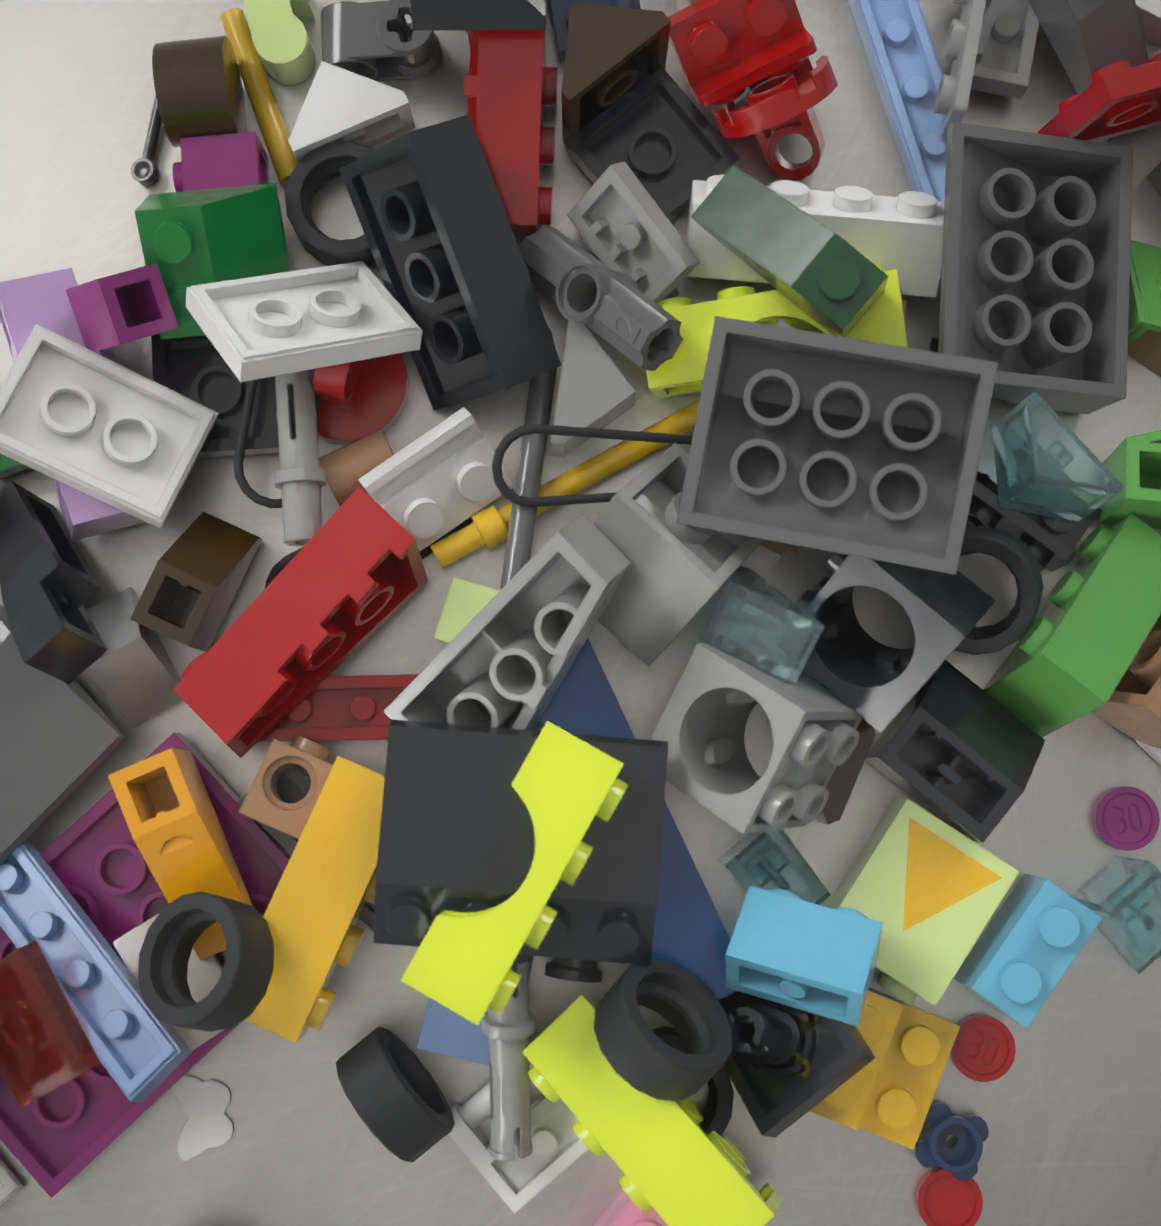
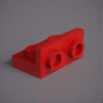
M700 0L668 17L671 20L670 42L687 84L703 108L712 104L723 105L739 98L745 92L746 87L768 76L777 77L794 71L802 64L804 58L817 51L814 38L803 25L795 0Z

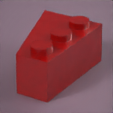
M465 30L468 33L470 46L469 75H464V97H468L467 115H470L477 137L483 145L487 164L500 199L507 210L509 223L517 245H521L525 236L537 232L540 229V225H551L553 187H542V165L554 166L555 127H545L544 122L545 106H557L558 67H547L545 30Z

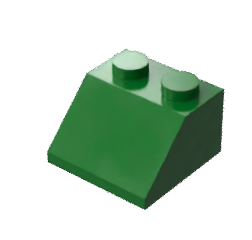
M277 183L150 194L134 211L145 265L157 263L179 327L160 333L161 339L206 335L186 308V287L291 271Z

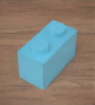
M1024 874L953 979L1004 1016L1027 1029L1102 918L1050 880Z
M749 885L726 952V988L859 1027L879 956L883 922L869 919L863 913L852 908L838 907L833 909L804 901L796 894L787 890L772 889L768 891Z

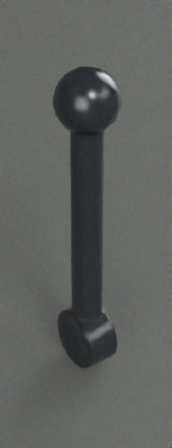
M156 94L142 158L136 160L131 167L132 177L144 186L154 184L159 176L158 167L153 163L162 126Z

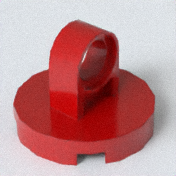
M822 55L815 61L817 66L814 69L809 57L803 59L802 64L794 71L777 77L768 76L750 85V91L746 94V97L734 104L732 101L723 105H715L712 114L722 137L732 139L755 133L766 163L775 175L790 181L803 180L811 175L820 163L825 146L823 132L813 106L829 96L838 85L828 56ZM793 133L804 136L811 144V157L805 162L797 164L785 160L778 148L779 140L782 137Z
M402 353L315 369L313 389L320 399V439L329 444L347 445L380 429L387 432L396 425L407 405L410 378Z

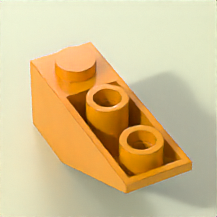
M170 748L108 775L132 838L169 904L181 895L203 891L253 906L191 751ZM218 921L206 928L193 946L200 961L226 950V939L221 924Z

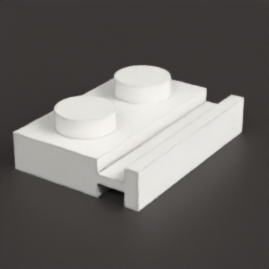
M464 407L358 479L368 495L416 540L419 552L502 495L493 479L492 461L495 452L486 437L479 430L473 416ZM501 465L503 479L508 488L511 489L515 485L503 465Z

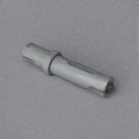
M313 369L275 376L280 470L274 472L275 488L281 489L284 543L289 546H305L323 526L321 487L326 486L327 483L326 471L320 468L318 457L317 412L313 389Z
M517 955L510 967L511 970L522 977L501 1015L488 1008V1011L482 1017V1031L489 1039L491 1135L489 1152L493 1158L501 1161L515 1160V1145H517V1155L521 1159L528 1157L533 1151L530 1119V1077L528 1075L530 1061L522 1053L529 1046V1036L533 1035L536 1030V1016L529 1011L528 967L530 965V958L527 955Z

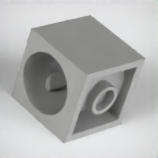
M676 442L619 490L593 522L631 562L598 622L648 667L765 540L677 523L689 454Z
M697 643L650 740L668 741L666 780L742 834L802 827L818 817L829 797V791L826 789V786L836 767L843 764L857 746L859 732L856 729L862 717L829 689L762 648ZM757 703L766 712L773 733L772 756L762 777L751 766L744 745L745 726L751 711Z

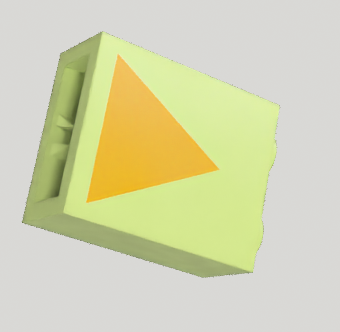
M895 797L826 907L833 909L838 907L852 908L863 913L869 919L883 922L876 967L884 973L877 984L910 1006L917 995L936 1006L1020 871L910 799Z

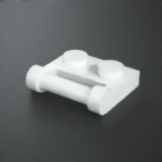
M540 1030L529 1038V1045L542 1033ZM490 1083L486 1084L461 1107L458 1104L450 1107L455 1125L449 1136L514 1214L589 1149L573 1129V1124L578 1118L561 1098L556 1103H553L542 1095L530 1106L533 1151L531 1155L521 1159L517 1155V1145H515V1160L501 1161L493 1158L489 1152L490 1142L488 1143L477 1128L490 1117Z

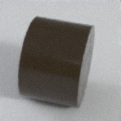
M228 36L154 44L152 69L155 93L162 123L173 147H181L180 138L246 132V110L242 82L236 56Z

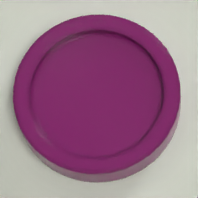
M1120 786L1105 791L1097 799L1092 810V824L1097 836L1105 844L1115 849L1132 851L1143 848L1153 840L1159 828L1160 817L1155 802L1147 793L1135 787Z

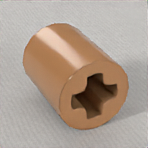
M382 429L319 457L320 466L326 471V480L339 506L341 507L359 486L366 492L358 479L394 454Z

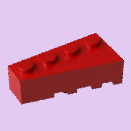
M359 486L210 650L196 657L182 673V680L173 690L233 752L242 758L428 582L416 540Z

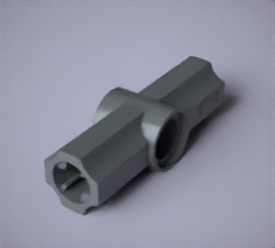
M542 225L534 234L525 236L519 250L524 264L530 272L531 282L556 301L558 310L564 318L587 325L641 369L655 371L666 360L673 358L683 340L680 336L682 322L640 292L637 283L630 275L611 270L554 227Z

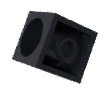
M835 552L822 569L827 575L813 591L808 589L785 615L784 620L792 627L777 646L879 733H882L996 601L959 570H957L955 575ZM854 586L877 588L895 598L909 615L914 628L915 648L898 649L886 646L873 639L862 628L853 607Z

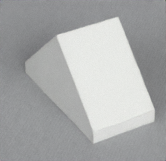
M321 61L288 142L299 163L306 154L327 143L352 141L372 147L414 129L415 124L409 101L404 91Z

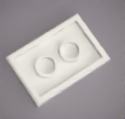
M363 261L186 287L187 310L240 382L420 350L422 329Z
M36 324L0 386V454L161 529L219 413Z

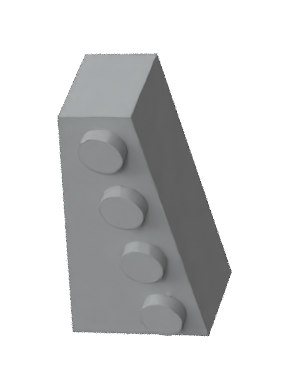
M584 514L580 515L557 531L383 712L393 720L534 731L631 562Z

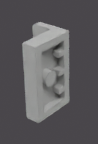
M626 162L610 165L567 214L568 218L580 232L581 240L586 248L597 255L600 261L611 270L630 275L637 283L639 291L655 303L677 297L679 295V291L676 288L678 284L700 263Z

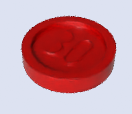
M974 1014L960 1020L957 1023L960 1028L949 1055L954 1066L966 1077L979 1082L994 1081L1006 1074L1014 1062L1016 1053L1013 1035L1006 1025L996 1018L985 1014Z
M938 1166L923 1175L915 1192L917 1211L927 1226H974L980 1218L983 1198L981 1190L973 1178L965 1181L958 1180L953 1176L952 1172Z

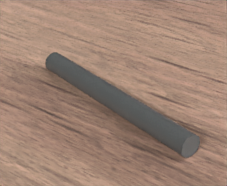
M557 368L530 379L524 426L531 424L549 425ZM547 434L522 436L514 492L519 496L539 497ZM512 503L500 589L530 560L538 507H526Z

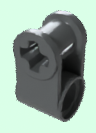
M410 0L364 3L341 1L331 3L321 10L322 61L375 81L426 77L438 66L442 50L434 30H413L412 23H407L406 14L410 15L412 20ZM408 37H412V41L408 42ZM409 55H413L415 60L414 64L410 63L408 58Z

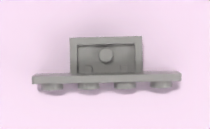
M953 0V3L963 6L960 20H952L944 48V58L953 59L951 74H943L934 103V113L943 115L940 138L947 139V127L952 122L961 123L967 111L971 89L1016 99L1023 97L1029 85L1039 20L1028 0Z

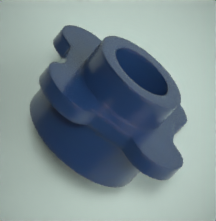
M944 1103L932 1104L926 1116L928 1124L923 1140L917 1142L914 1148L917 1161L926 1168H931L935 1165L952 1172L953 1176L958 1180L965 1181L973 1178L978 1171L977 1163L982 1155L983 1142L989 1135L986 1122L977 1115H971L966 1118L952 1113L949 1106ZM950 1135H954L957 1138V1144L952 1148L946 1145V1138Z

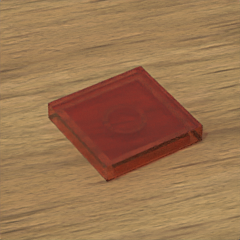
M36 940L16 949L0 961V1068L19 1105L21 1104L23 1107L101 1063Z

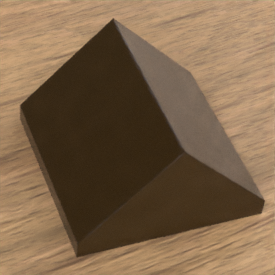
M571 2L561 88L564 144L568 138L662 66L665 69L671 20L663 11Z

